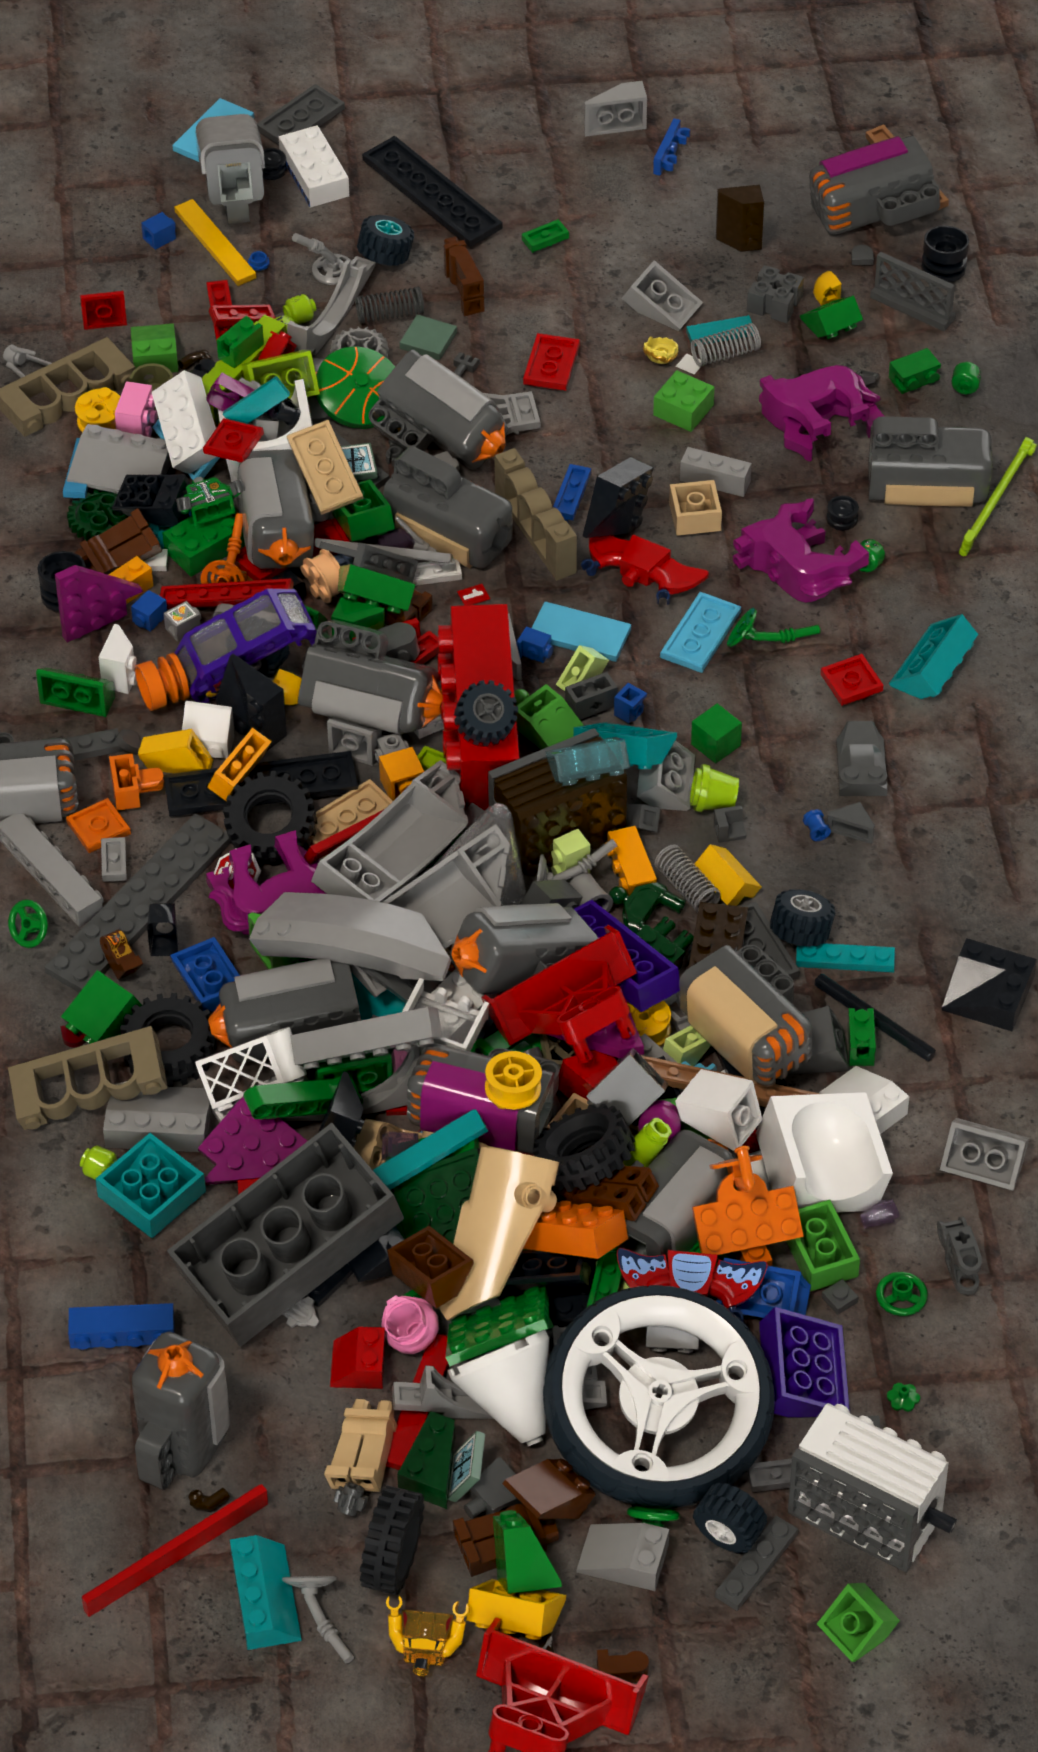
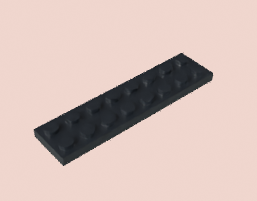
M396 136L362 154L365 163L461 241L464 240L467 246L472 247L503 229L502 221Z
M351 751L259 762L248 775L251 780L258 778L257 773L262 772L264 777L270 776L271 771H276L278 777L281 778L284 773L290 774L292 781L298 779L301 781L303 788L307 787L311 798L342 795L351 790L358 789ZM218 768L164 775L169 817L218 811L227 807V801L207 788ZM243 781L239 786L243 787L245 785V781ZM267 799L262 802H259L256 805L280 803L283 801L278 799Z

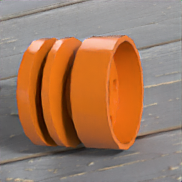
M175 653L167 654L166 659L163 656L158 657V669L151 660L135 665L134 669L138 688L144 703L150 711L165 707L167 705L166 695L172 703H177L179 698L181 700L189 699L187 675Z

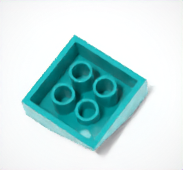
M148 1133L95 1179L98 1197L150 1238L157 1235L206 1192L204 1173L151 1133Z

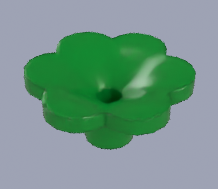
M896 1383L893 1385V1389L887 1392V1400L891 1402V1407L894 1410L899 1411L903 1409L906 1412H910L914 1409V1405L920 1402V1395L916 1393L914 1385Z

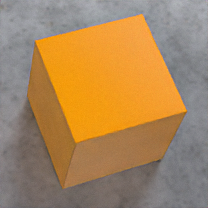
M413 747L379 756L380 781L388 797L393 801L412 783L413 779L425 772Z

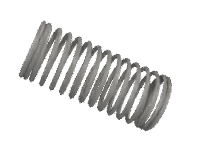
M749 323L735 329L726 330V332L722 331V333L718 332L708 337H701L699 340H692L691 353L696 365L701 367L707 365V363H716V360L720 361L721 359L725 360V358L729 359L730 356L743 355V352L759 350L761 338L755 324ZM744 330H745L746 333H747V337H748L749 344H750V346H751V350H749V348H748V343H747V339H746L745 334H744ZM740 332H741L742 335H743V341H744V344H745V347H746V351L744 350V347H743V342H742V339H741V337H740ZM751 332H752V334H753L755 344H754V342H753V339H752V336H751ZM735 333L738 335L739 344H740V347H741V349H742V353L739 351V345H738V342H737ZM731 334L734 338L737 354L735 353L734 345L731 339ZM726 336H728L733 355H731L730 348ZM722 337H723L724 340H725V346H726V349H727V352H728V357H727L726 352H725V348H724V345H723V342H722ZM717 338H718L719 341H720L721 349H722V352H723V354H724V358L721 356V351H720V347H719V345H718ZM713 340H714L715 343H716V348H717V352H718V354H719V359L717 358V355H716V350H715V347H714V345H713ZM708 341L711 343V347H712V351H713V354H714V357H715V361H714L713 358H712V354H711V350H710ZM704 342H705V344H706V346H707V351H708V354H709V357H710V362L708 361V358H707V353H706V350H705V348H704ZM695 343H696V345H697V347H698V353H699V357H700L701 363L699 362V360H698V358H697V355H696Z
M669 845L659 852L655 859V867L660 870L664 877L679 891L697 913L699 909L697 906L700 904V900L710 892L711 894L702 902H706L716 891L714 898L709 903H718L720 891L696 867L695 863L683 853L678 845ZM672 848H677L669 852L661 861L660 866H658V862L665 852ZM678 851L675 855L668 859L664 866H662L664 860L671 853Z

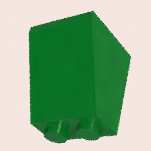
M97 970L62 1014L61 1018L67 1023L65 1028L76 1036L80 1032L85 1036L83 1040L87 1044L121 1035L120 1028L121 1025H125V1015H132V1007L135 1004L139 1007L143 1005L134 995Z
M508 1510L500 1512L499 1516H493L497 1580L506 1592L511 1594L562 1587L559 1576L533 1530L520 1513Z

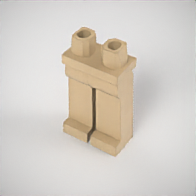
M356 1399L352 1408L345 1409L344 1416L346 1418L343 1421L342 1433L332 1463L327 1465L324 1475L331 1489H339V1486L344 1487L345 1483L350 1482L362 1486L364 1491L380 1492L393 1432H396L397 1428L393 1404L391 1401L381 1400L378 1403L377 1410L371 1409L369 1401ZM339 1478H345L346 1482H340ZM364 1480H370L371 1483L367 1484Z

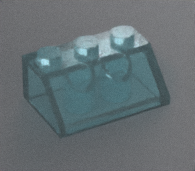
M618 737L545 751L555 781L562 782L563 786L576 784L577 779L586 777V781L600 779V774L609 773L610 776L624 774L623 769L630 768L625 739Z

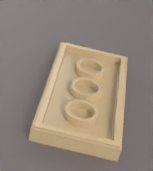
M329 420L287 435V441L321 515L363 499L362 492Z
M371 779L359 785L357 790L349 791L316 811V835L310 837V846L387 808L393 800Z

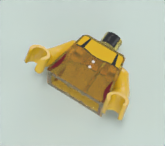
M388 1596L386 1605L391 1612L388 1615L389 1637L396 1650L404 1654V1661L406 1663H414L413 1673L418 1676H426L429 1674L430 1665H442L445 1657H450L462 1644L466 1625L464 1617L470 1614L471 1607L467 1604L466 1611L460 1614L458 1612L459 1601H457L452 1609L454 1614L402 1609L401 1615L399 1614V1608L402 1606V1598L399 1596L400 1603L397 1607L393 1608L389 1605Z

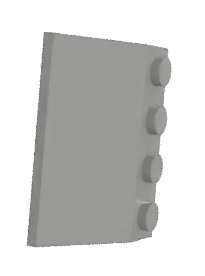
M87 424L80 437L67 481L87 484L89 488L118 494L126 475H167L172 464L166 442L161 438L156 439L141 434Z
M168 1087V1089L161 1090L153 1095H143L141 1091L130 1100H119L110 1096L103 1127L105 1148L131 1149L148 1133H151L174 1151L199 1152L198 1147L208 1137L212 1107L205 1088Z

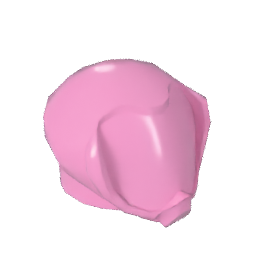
M395 1295L386 1301L387 1306H385L381 1327H385L388 1345L401 1354H416L425 1350L435 1340L439 1330L438 1315L433 1310V1306L425 1299L410 1296L398 1297Z

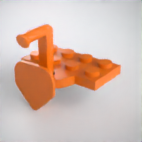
M741 1146L734 1150L738 1158L710 1165V1169L727 1167L728 1174L721 1180L718 1186L716 1202L692 1207L701 1253L720 1255L804 1237L794 1186L768 1190L765 1182L757 1174L753 1173L751 1162L761 1160L763 1157L762 1155L749 1156V1146Z

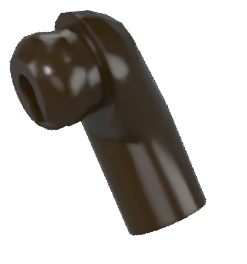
M222 1487L211 1496L203 1495L199 1490H193L189 1493L188 1498L190 1500L189 1504L194 1509L212 1511L230 1499V1496Z

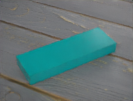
M747 315L686 326V332L691 343L694 339L699 340V338H704V336L708 337L718 332H726V330H731L732 328L735 329L736 327L748 325L752 321L750 316Z
M275 376L224 410L223 416L229 420L248 424L289 397L290 392L279 378Z

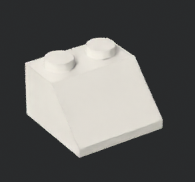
M114 624L99 655L101 679L113 681L115 691L129 694L132 685L135 686L137 683L134 669L137 658L134 656L132 644L121 627Z
M186 701L182 730L192 729L211 757L227 759L235 739L232 707Z

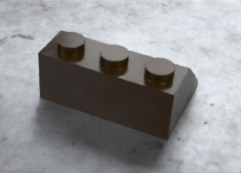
M760 184L717 189L716 240L740 252L762 250L764 199Z

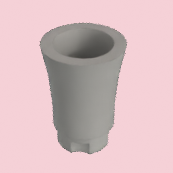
M583 872L566 880L583 897L579 906L589 900H593L607 912L612 908V897L600 887L590 873Z

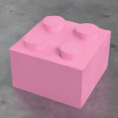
M126 381L115 410L116 429L151 437L152 423L155 424L157 421V411L154 410L155 403L152 396V385Z

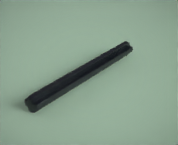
M820 974L815 979L816 987L847 1008H855V1012L859 1009L867 1011V1008H874L824 974ZM874 1008V1024L877 1028L926 1061H930L935 1056V1048Z

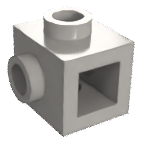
M396 733L378 738L377 749H374L375 758L379 763V756L409 748L406 740H402L400 734Z

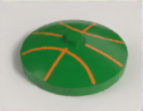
M345 347L336 350L323 360L317 371L316 377L320 394L316 395V398L324 412L336 422L351 428H373L374 426L368 417L369 412L379 400V394L377 393L379 387L395 366L385 356L369 348ZM385 416L379 417L377 422L382 421Z

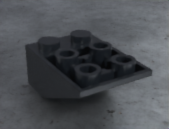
M126 475L112 510L131 516L130 513L138 508L146 522L161 527H173L185 519L186 514L178 512L176 499L187 494L186 487L190 485V482L186 475Z

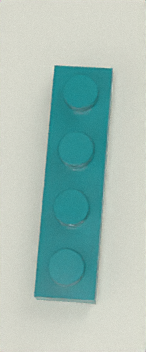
M827 943L812 947L797 945V967L894 973L895 947Z

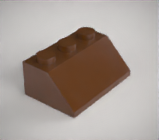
M430 1226L387 1250L393 1275L435 1308L444 1305L458 1296L474 1264L472 1258Z

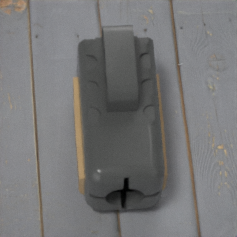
M884 416L876 418L871 425L868 499L883 500L885 505L972 507L973 503L985 501L990 492L993 466L990 433L983 428L938 427V422L933 418Z
M409 446L394 461V473L385 484L384 497L391 506L393 522L397 532L412 538L395 520L398 516L429 546L436 549V552L452 554V558L458 560L461 565L469 569L472 566L481 569L487 567L511 542L513 536L512 505L506 498L460 476L459 471L452 465L414 446Z

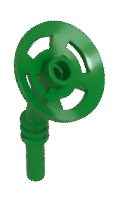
M751 608L742 616L732 630L727 646L733 647L744 638L753 641H781V643H785V640L790 642V639L795 641V638L820 634L819 625L799 629L789 628V630L784 629V631L779 630V632L756 631L753 625L756 620L757 609Z

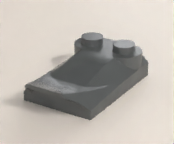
M848 721L836 741L839 796H887L884 738L873 721Z

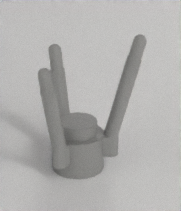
M13 344L9 345L3 353V358L7 361L6 367L12 369L20 378L25 375L16 366L24 364L26 359L45 366L52 364L51 362L31 356L36 354L35 351L20 348Z

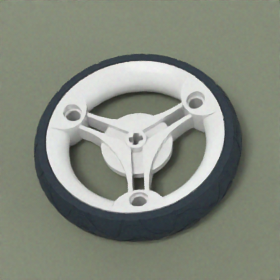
M650 1285L648 1287L627 1288L605 1296L596 1301L595 1304H591L566 1327L557 1340V1345L554 1346L548 1360L545 1385L543 1387L544 1411L550 1433L559 1452L572 1465V1469L603 1494L631 1505L646 1508L664 1509L693 1505L702 1500L713 1484L726 1483L732 1486L746 1473L745 1471L753 1465L760 1455L768 1439L774 1416L775 1395L772 1374L764 1351L753 1333L734 1313L715 1300L700 1293L673 1286ZM647 1326L675 1328L704 1341L722 1359V1364L708 1369L688 1370L679 1362L669 1358L652 1357L644 1359L628 1349L618 1338L620 1334L635 1328ZM604 1341L607 1345L598 1346L595 1342ZM614 1352L631 1366L628 1371L611 1356ZM601 1363L621 1383L619 1389L620 1407L627 1420L636 1427L634 1450L623 1452L620 1455L610 1449L597 1436L587 1419L583 1405V1383L587 1368ZM729 1374L738 1375L741 1379L733 1380L729 1377ZM719 1378L720 1383L698 1389L697 1383ZM657 1393L662 1394V1397H661V1398H657V1397H656ZM725 1394L735 1403L734 1415L726 1434L710 1452L692 1462L666 1467L665 1463L656 1456L663 1437L685 1427L694 1417L698 1403ZM643 1431L656 1435L652 1453L639 1450ZM635 1466H645L648 1471H639Z

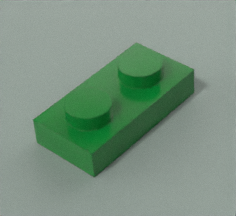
M559 219L522 233V241L532 253L569 238V231Z

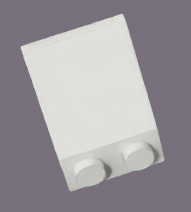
M858 1066L853 1067L819 1092V1094L866 1092L880 1134L908 1114L909 1096L892 1081Z

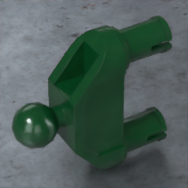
M661 883L637 886L630 896H628L626 889L621 886H615L609 892L613 899V904H624L622 912L623 924L635 934L645 926V922L657 905L660 906L662 904L680 914L686 904L685 899L668 892L667 886Z

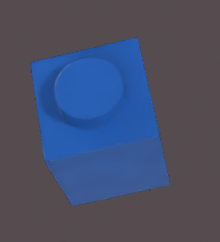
M163 212L141 223L143 239L155 250L176 239V224L172 218H168Z
M147 590L131 606L132 621L138 627H143L151 632L164 619V613L167 611L166 599Z

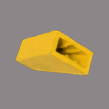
M192 729L143 737L138 750L140 760L148 769L158 767L162 772L173 774L211 769L214 760Z

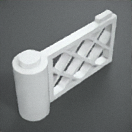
M290 1027L279 1029L260 1038L195 1061L212 1109L218 1108L219 1112L233 1107V1101L243 1097L244 1092L234 1088L239 1075L253 1080L251 1087L256 1082L267 1085L304 1081L303 1076L307 1072L304 1066H298L294 1063ZM262 1042L266 1049L263 1061L249 1055L252 1047ZM249 1048L246 1054L241 1052V1050ZM237 1053L244 1056L239 1070L225 1064L230 1054ZM225 1057L223 1063L217 1059ZM267 1057H269L271 1065L265 1063ZM247 1058L261 1064L255 1077L242 1072ZM212 1061L221 1065L215 1079L205 1074L202 1067L203 1064ZM263 1066L274 1071L276 1080L266 1083L258 1079ZM223 1067L237 1073L232 1086L218 1080ZM208 1080L213 1081L211 1088L209 1086ZM216 1083L230 1089L226 1098L215 1102L212 1094ZM232 1090L238 1093L236 1095L230 1096Z

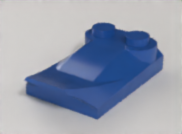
M215 937L170 955L173 964L195 997L196 1002L202 1003L203 1011L208 1009L209 1012H214L220 1004V988L226 983L235 981L234 977L240 976Z
M723 1258V1261L732 1264L751 1263L729 1258ZM767 1266L765 1276L757 1291L745 1303L736 1307V1309L740 1310L744 1315L764 1318L774 1307L806 1315L811 1284L804 1279L800 1271ZM716 1298V1302L723 1305L722 1301Z

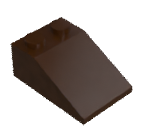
M562 1458L546 1459L505 1479L502 1483L538 1519H579L596 1495L590 1488L591 1484L584 1477L578 1476L572 1471V1465Z

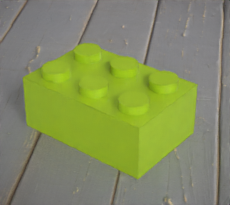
M301 350L242 364L244 378L249 382L254 380L263 385L277 376L290 392L289 399H291L294 393L295 381L301 379L304 380L307 397L320 394L311 350Z

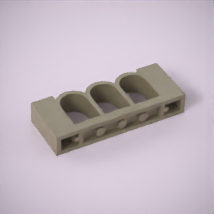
M106 337L0 388V410L19 432L26 437L42 429L43 425L59 420L63 411L75 412V404L78 398L90 390L107 387L112 391L115 388L117 391L122 390L126 381L130 382V375L135 370V366ZM96 367L105 378L90 380L82 372ZM70 379L79 390L73 393H65L60 391L55 385ZM44 392L53 403L39 406L34 404L29 398Z
M515 448L494 455L495 493L511 502L512 518L556 581L576 574L577 535L564 520L560 511L555 507L552 508L546 491L542 487H538L533 473L528 467H525L524 460Z
M152 1026L8 1067L16 1118L24 1130L37 1129L41 1125L47 1124V1117L53 1120L64 1119L75 1111L77 1105L82 1109L95 1110L104 1106L109 1101L110 1096L119 1100H130L141 1091L143 1095H153L161 1090L168 1089L158 1036ZM131 1054L134 1065L132 1077L123 1084H111L107 1061ZM98 1064L100 1073L98 1087L89 1094H79L74 1070ZM64 1074L67 1086L65 1096L55 1104L44 1103L41 1080Z

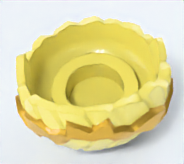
M650 336L648 342L644 343L643 351L652 362L667 364L676 358L678 344L673 339H668L667 337L652 338Z

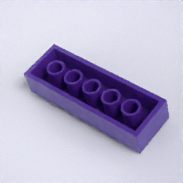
M589 900L574 908L598 938L606 935L604 927L607 925L620 932L637 974L616 986H620L626 1001L636 1009L643 1012L680 991L678 967L593 900Z

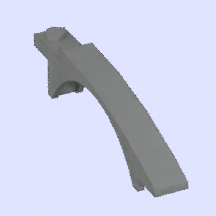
M358 256L352 261L347 259L343 264L336 288L317 320L309 327L295 324L293 321L288 323L287 334L292 337L291 341L297 345L294 352L311 350L313 355L319 352L351 309L356 296L360 294L371 275L375 262Z
M413 1046L409 1049L405 1060L391 1077L375 1088L360 1094L363 1099L362 1106L364 1108L362 1115L407 1105L408 1080L412 1075L418 1058L421 1056L418 1046ZM325 1114L283 1117L280 1119L284 1122L323 1121Z
M425 1366L420 1383L393 1382V1410L443 1412V1416L448 1418L494 1419L455 1383L443 1377L434 1366ZM584 1380L583 1405L585 1410L607 1405L605 1381Z

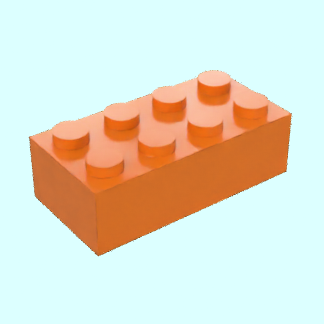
M570 1201L556 1202L552 1211L541 1213L523 1249L599 1259L628 1240L624 1210L613 1209L612 1206L595 1207L590 1203L579 1205L571 1204Z

